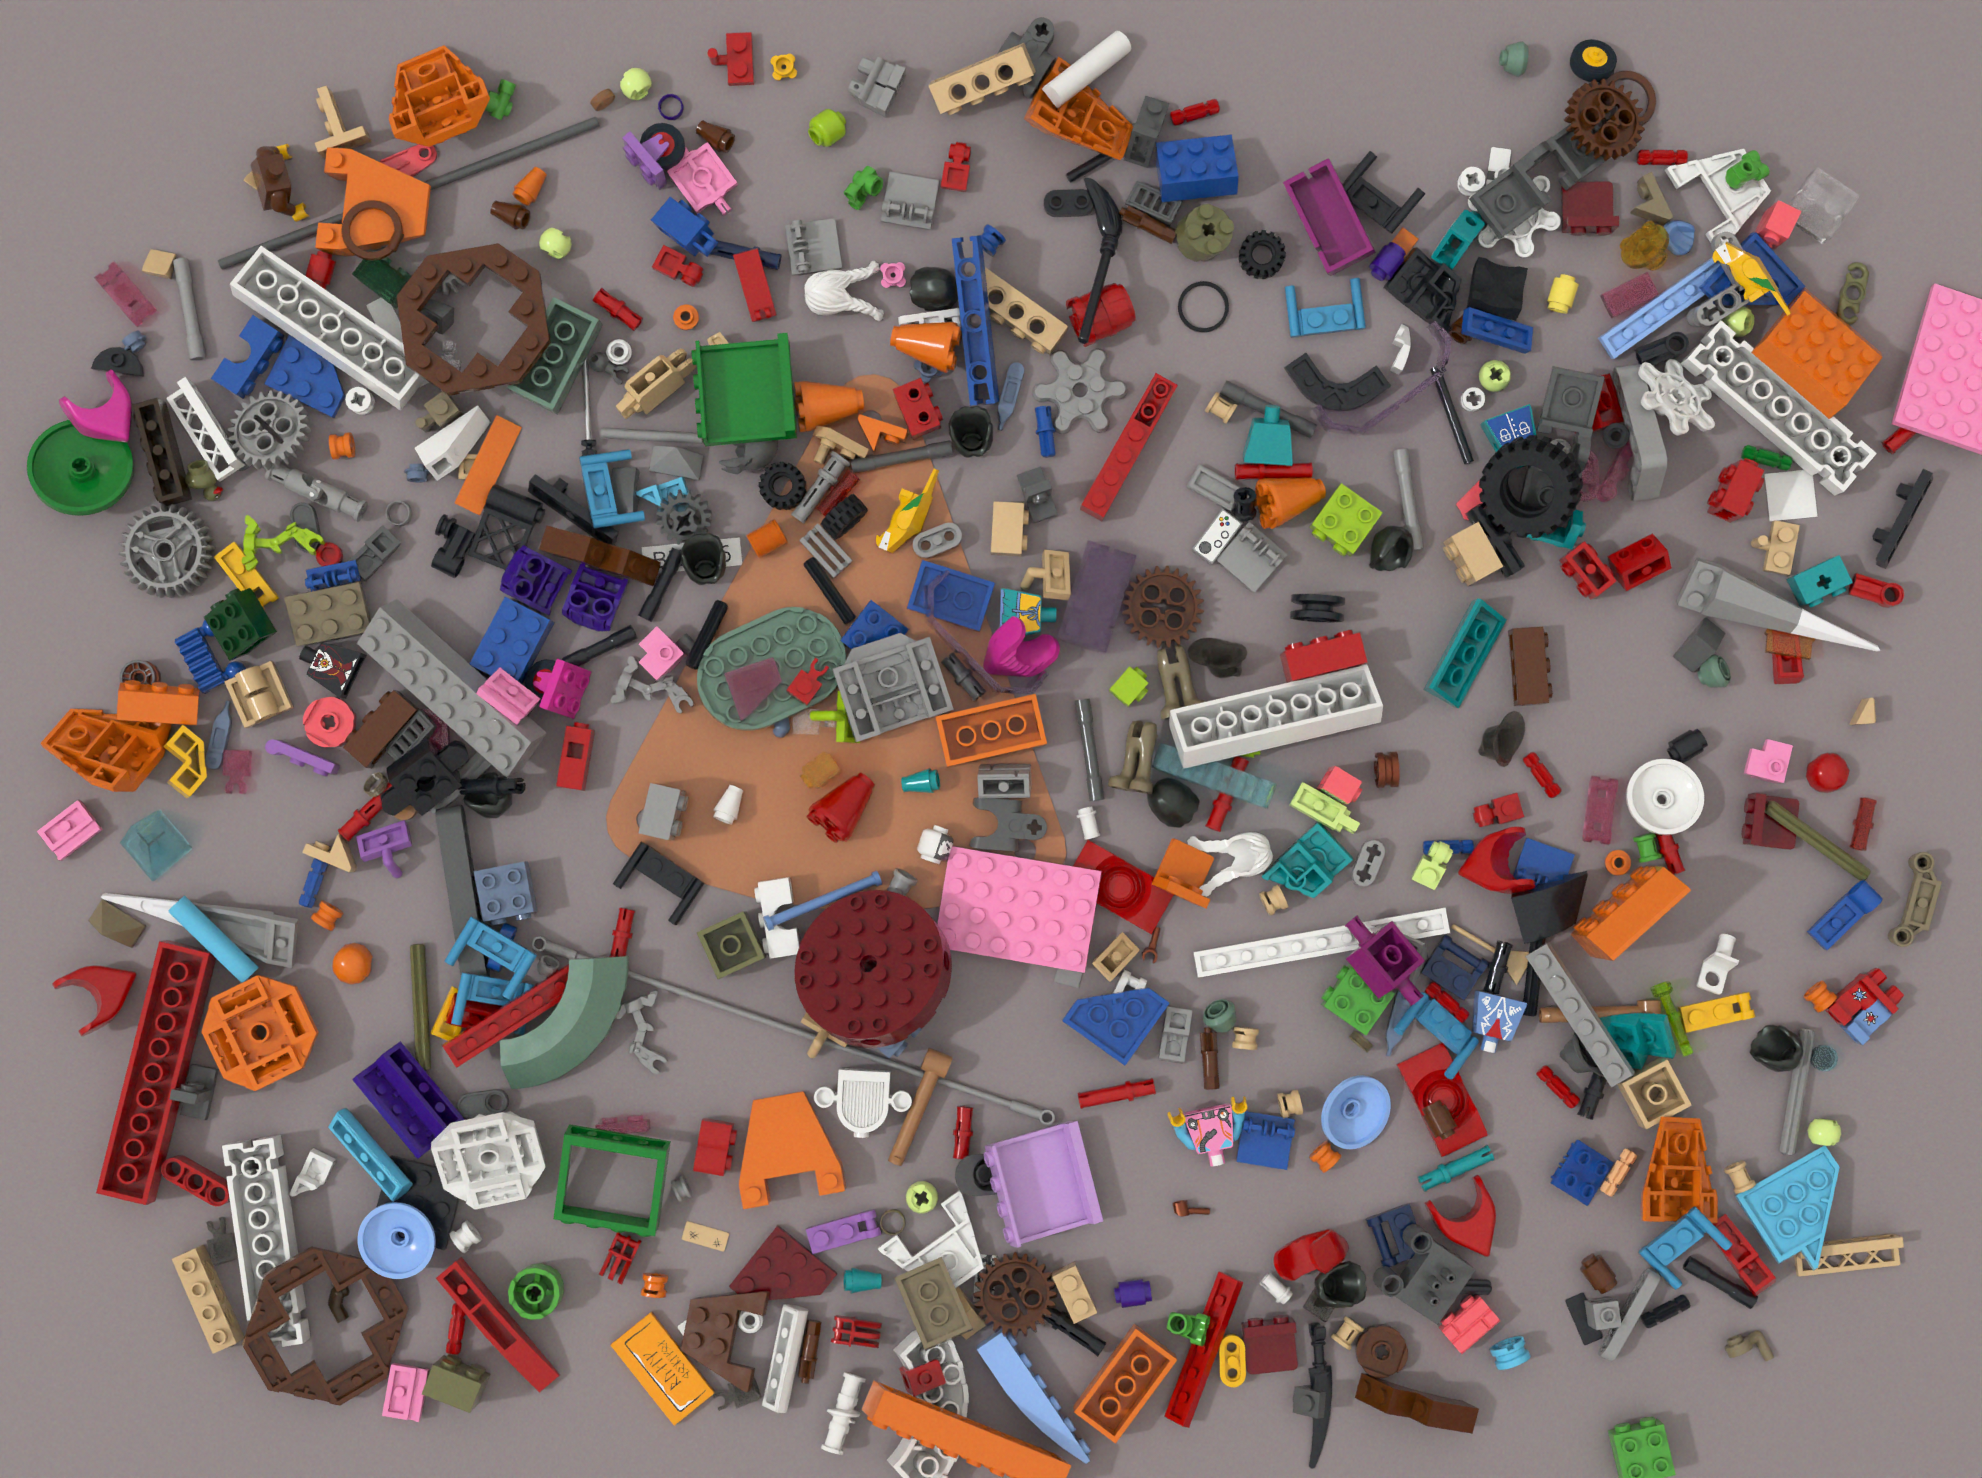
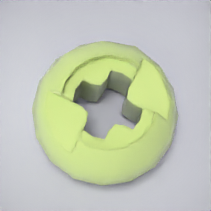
M631 68L623 74L624 78L620 81V88L627 98L640 100L648 94L652 81L646 71L640 68Z
M549 228L540 236L539 246L541 250L549 252L548 255L561 259L570 252L571 238L570 236L562 235L563 232L558 229Z
M1745 306L1722 319V322L1736 333L1734 337H1743L1750 333L1755 321L1751 310Z
M1499 360L1486 362L1479 372L1481 385L1486 390L1492 392L1505 389L1511 380V372L1508 365ZM1498 371L1500 373L1498 380H1491L1490 376L1492 372L1495 373Z
M1814 1119L1810 1122L1807 1130L1808 1138L1813 1144L1834 1146L1841 1137V1127L1834 1120Z
M918 1181L908 1188L906 1203L913 1212L919 1214L928 1213L937 1205L938 1193L931 1183ZM924 1191L927 1193L926 1198L928 1202L922 1201L920 1204L917 1202L918 1197L915 1194H921Z

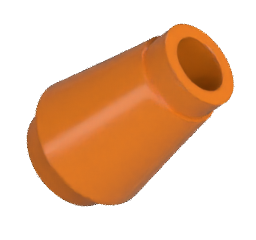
M534 167L514 186L515 190L512 195L522 204L529 206L532 202L536 201L547 174L540 168Z

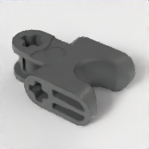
M1044 17L1034 19L1023 37L1012 31L998 52L1000 53L1025 43L1036 70L1035 74L1031 76L1032 81L1023 86V95L1029 99L1033 98L1056 59L1047 53L1054 40V26L1049 19ZM1043 29L1046 30V35L1037 36V31L1042 32ZM1002 65L1000 67L1001 74L1010 66Z
M979 797L973 799V805L977 809L990 811L997 817L998 827L988 837L978 836L972 838L969 845L972 848L1018 852L1019 839L1039 840L1046 834L1047 823L1044 818L1036 814L1021 813L1022 801ZM1032 820H1037L1038 825H1042V829L1038 830L1036 835H1032L1031 830L1027 829V825L1032 824Z

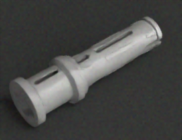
M834 451L830 453L831 458L826 465L818 470L819 477L805 494L794 512L791 513L792 516L805 524V521L830 486H834L839 482L837 479L845 467L851 465L850 462Z

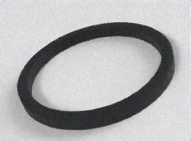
M1200 281L1189 285L1182 292L1178 302V313L1182 322L1196 332H1210L1217 329L1223 324L1229 311V302L1225 292L1216 284L1207 281ZM1197 286H1209L1216 289L1223 297L1225 303V312L1222 319L1216 325L1209 328L1193 326L1185 319L1182 312L1184 296L1188 291Z

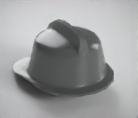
M1574 1032L1573 1039L1560 1051V1057L1576 1073L1592 1071L1604 1077Z
M984 1154L969 1155L959 1162L955 1171V1180L961 1192L969 1196L997 1194L991 1187L990 1178L992 1173L990 1167H987Z

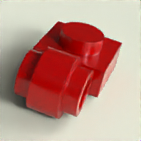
M951 143L949 159H953L954 163L945 161L941 181L942 189L966 192L970 165L962 163L964 161L969 162L971 147L967 146V143Z
M665 245L662 246L652 265L653 270L675 281L679 273H681V281L691 287L699 284L704 275L701 266L690 262L689 265H684L687 257Z
M1517 793L1492 799L1493 809L1489 807V804L1474 807L1475 813H1472L1475 823H1478L1479 827L1493 824L1495 816L1498 824L1524 817Z

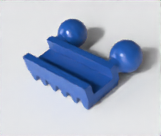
M205 620L202 627H197L175 639V644L179 647L180 654L184 656V662L189 666V671L193 674V679L197 682L198 689L204 694L220 684H225L224 681L235 677L237 673L246 669L241 662L233 661L227 665L224 672L222 671L205 638L206 635L214 637Z

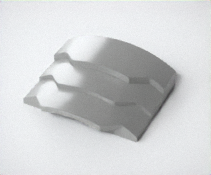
M898 633L851 649L844 665L832 669L855 742L954 710L930 637L916 641L902 633Z

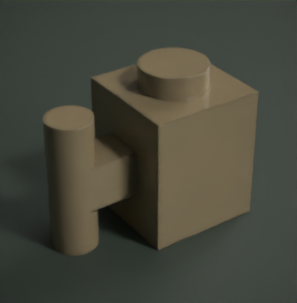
M442 391L424 404L429 414L423 418H417L415 424L424 432H429L436 423L443 429L464 415V413L453 398Z

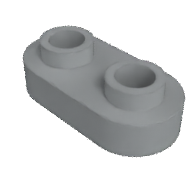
M944 523L924 531L914 538V552L919 557L926 559L951 550L960 544L962 540L961 530L954 523ZM952 532L954 534L953 540L947 541L944 538L945 534ZM925 541L931 544L928 550L921 548V544Z

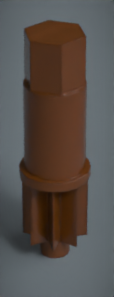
M1129 205L1127 209L1122 207L1119 212L1123 216V221L1172 244L1176 236V229Z
M1204 1027V1032L1200 1033L1204 1089H1219L1217 1033L1212 1032L1210 1027Z
M807 1320L798 1371V1376L802 1378L801 1383L809 1384V1379H814L816 1361L818 1359L817 1351L822 1322L817 1320Z

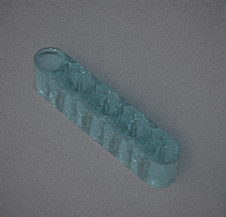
M1160 743L1151 766L1158 771L1266 809L1270 805L1277 784L1215 761L1183 769L1177 748Z

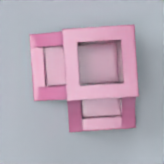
M657 626L639 643L647 652L639 663L657 681L666 673H670L687 656Z
M1766 739L1761 750L1753 748L1749 750L1744 774L1750 775L1751 778L1775 784L1784 783L1793 745Z

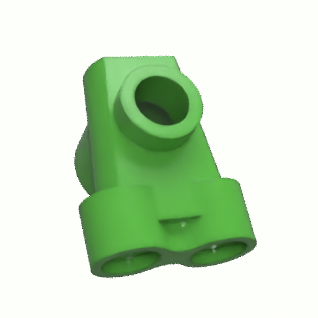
M501 79L497 93L489 90L490 100L485 111L490 112V116L502 120L503 115L509 116L513 105L509 100L511 95L513 96L516 84Z
M1752 150L1744 154L1741 161L1727 170L1725 179L1730 187L1739 189L1750 180L1759 181L1767 177L1770 170L1766 164L1761 162L1759 153Z
M866 166L863 171L859 170L854 174L853 183H850L843 193L849 199L848 204L852 208L860 210L868 194L877 196L883 187V179L877 175L875 169Z
M1171 1312L1166 1329L1173 1334L1190 1339L1191 1344L1203 1346L1210 1324V1316L1201 1313L1193 1316ZM1184 1320L1185 1325L1184 1328L1181 1329L1180 1323Z

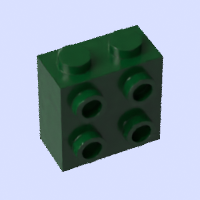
M237 588L225 595L226 600L213 604L210 607L212 611L204 616L205 621L229 661L247 655L277 632L251 588L242 591Z

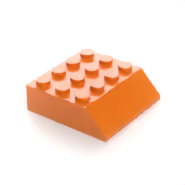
M1804 288L1788 305L1791 314L1787 316L1784 311L1751 353L1830 419L1847 405L1883 356L1877 348L1844 322L1809 290Z
M1639 866L1630 874L1632 879L1625 885L1623 883L1619 884L1611 891L1613 895L1606 902L1604 900L1600 901L1592 908L1594 913L1587 919L1583 917L1573 926L1575 930L1570 935L1590 957L1614 961L1685 897L1691 889L1665 867L1645 866L1643 868Z

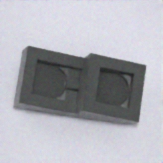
M383 525L348 560H356L359 574L365 581L401 545Z

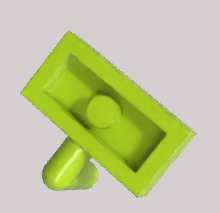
M838 691L837 711L810 712V719L812 721H837L836 742L860 743V741L855 742L840 691Z

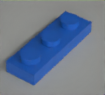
M1469 307L1463 312L1461 334L1526 354L1531 351L1533 327Z

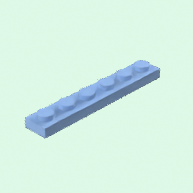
M1710 258L1598 337L1610 358L1615 359L1705 294L1699 287L1720 266L1719 261L1714 263L1713 258Z

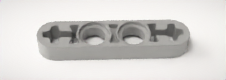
M1649 1268L1642 1273L1620 1311L1622 1327L1609 1330L1600 1346L1599 1356L1609 1362H1612L1617 1357L1660 1281L1658 1273Z

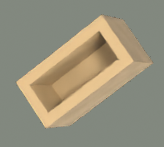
M993 503L991 555L1021 556L1022 550H1027L1028 535H1023V525H1028L1029 510H1024V503Z
M1075 1261L1052 1272V1278L1074 1324L1097 1313L1096 1306Z

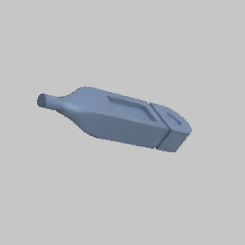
M1018 362L1012 363L1009 366L999 401L998 416L1000 423L998 430L1002 431L1004 423L1013 414L1023 379L1024 367Z
M230 701L225 702V707L214 720L205 759L206 766L210 769H219L224 763L232 728V719L229 712Z
M1397 990L1385 1033L1388 1046L1386 1056H1391L1392 1049L1402 1039L1403 1034H1397L1394 1028L1410 1007L1409 1002L1399 990Z

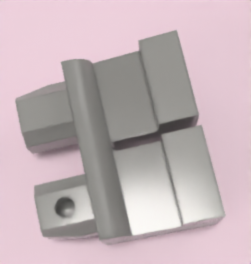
M878 56L876 60L863 57L858 71L867 75L868 78L865 83L853 78L848 87V93L859 99L860 105L886 118L896 98L895 95L898 94L906 77V68L897 64L895 66L887 63Z

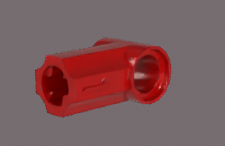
M1857 573L1854 574L1853 583L1850 584L1848 595L1877 603L1885 608L1898 605L1904 598V590L1897 583H1887ZM1886 589L1894 592L1895 597L1892 602L1887 601L1884 596Z

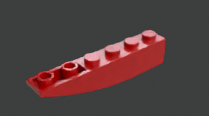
M1155 373L1085 497L1080 510L1103 521L1175 392L1177 384Z
M462 1257L436 1277L438 1282L475 1326L539 1393L560 1376Z

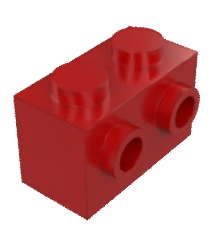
M918 378L893 389L894 396L913 440L941 428L939 421H942L943 417L939 407H933L930 398L934 396L928 382L923 384L922 379ZM917 394L918 397H917V398H911V395ZM923 417L928 418L925 422L920 421Z
M1653 533L1607 556L1615 579L1626 591L1672 568L1668 550Z
M1584 541L1565 554L1559 561L1562 564L1560 568L1569 578L1573 577L1577 582L1576 588L1585 598L1589 597L1591 600L1598 597L1617 580L1613 577L1614 573L1610 567L1603 564L1597 557L1598 553Z

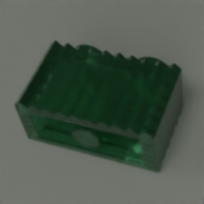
M388 257L374 261L363 259L355 271L352 272V275L397 309V295L411 278V275L401 267L397 270L391 267L389 264L392 261Z

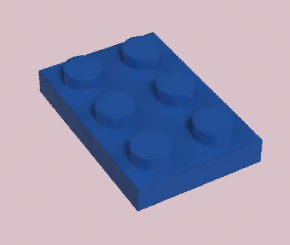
M922 560L907 609L980 632L995 583Z

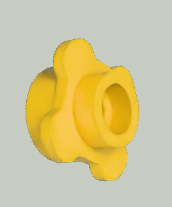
M775 55L771 58L770 62L774 67L772 76L775 80L780 81L785 77L793 79L797 76V70L794 68V55ZM782 65H786V69H782Z

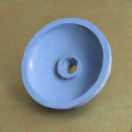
M1365 1075L1353 1076L1338 1084L1327 1097L1322 1110L1321 1123L1326 1137L1333 1144L1343 1149H1357L1372 1142L1382 1132L1390 1115L1391 1102L1387 1089L1375 1078Z
M398 1202L380 1205L373 1209L360 1225L358 1248L361 1257L369 1268L381 1276L392 1279H404L414 1276L426 1267L434 1254L436 1244L434 1229L428 1218L411 1205ZM398 1232H403L405 1238H400Z

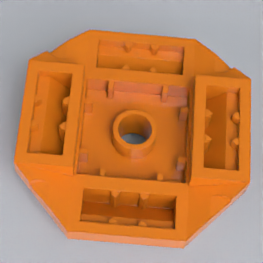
M257 975L212 997L201 1031L223 1079L253 1091L260 1090L303 1069L319 1034L298 987L262 975ZM259 1025L264 1026L267 1031L264 1039L257 1035Z

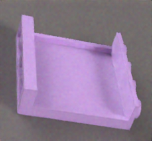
M1078 1121L1063 1122L985 1145L984 1160L987 1167L991 1169L992 1177L990 1178L992 1190L995 1193L997 1192L999 1200L997 1211L999 1216L1004 1219L1005 1228H1003V1234L1006 1242L1010 1243V1246L1018 1248L1023 1243L1085 1224L1103 1222Z

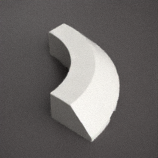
M917 1330L912 1331L893 1349L903 1366L910 1370L937 1359L946 1381L944 1385L915 1397L967 1418L969 1403L968 1386L963 1371V1363L960 1360L954 1342L951 1339L925 1351ZM911 1436L910 1440L902 1438L898 1447L887 1459L888 1463L902 1478H948L947 1475L951 1467L957 1461L956 1458L944 1454L943 1450L937 1448L936 1445L934 1449L923 1446L919 1443L920 1441L913 1438L914 1436Z

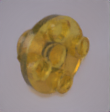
M1653 221L1644 223L1640 229L1635 231L1630 237L1623 239L1620 243L1623 262L1632 269L1644 267L1651 271L1660 269L1668 259L1665 251L1669 244L1668 232L1663 226L1655 224Z

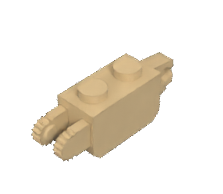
M680 348L667 358L664 355H659L631 377L624 386L627 391L623 396L624 398L616 405L618 412L625 419L641 411L647 415L685 384L683 379L696 367V365H693L692 359L685 360L687 352Z

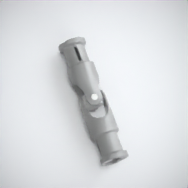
M271 464L270 469L266 470L265 478L267 480H275L283 484L286 489L305 496L335 512H344L352 516L357 522L362 519L367 509V501H359L348 496V492L316 479L296 468L290 469L280 464V467L277 469L274 464ZM323 492L326 493L327 498L322 497Z

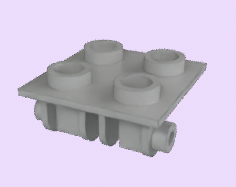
M889 172L885 200L882 204L881 222L931 230L939 180Z
M835 218L802 223V220H794L791 225H785L792 275L842 268Z
M1248 522L1216 560L1255 593L1288 554L1252 523Z

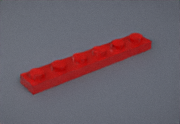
M569 964L444 1043L442 1047L455 1067H459L559 1003L567 984Z
M1218 1272L1203 1314L1210 1316L1205 1344L1203 1346L1191 1344L1164 1416L1182 1427H1190L1244 1283L1223 1272Z

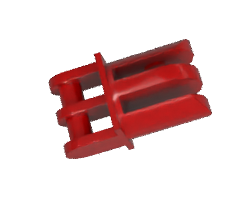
M617 1232L599 1275H605L614 1255L616 1260L608 1279L613 1281L622 1260H625L626 1263L617 1281L618 1284L622 1285L642 1241L638 1240L637 1242L631 1239L632 1236L628 1235L626 1237ZM617 1241L624 1244L622 1250L615 1247ZM627 1246L634 1248L632 1254L625 1251Z
M834 1316L836 1327H833L835 1334L834 1338H831L832 1343L849 1345V1347L851 1345L879 1348V1342L854 1337L880 1339L881 1333L879 1331L857 1328L856 1326L881 1329L882 1323L855 1319V1317ZM844 1322L852 1323L851 1329L843 1328ZM842 1333L850 1334V1340L842 1339Z

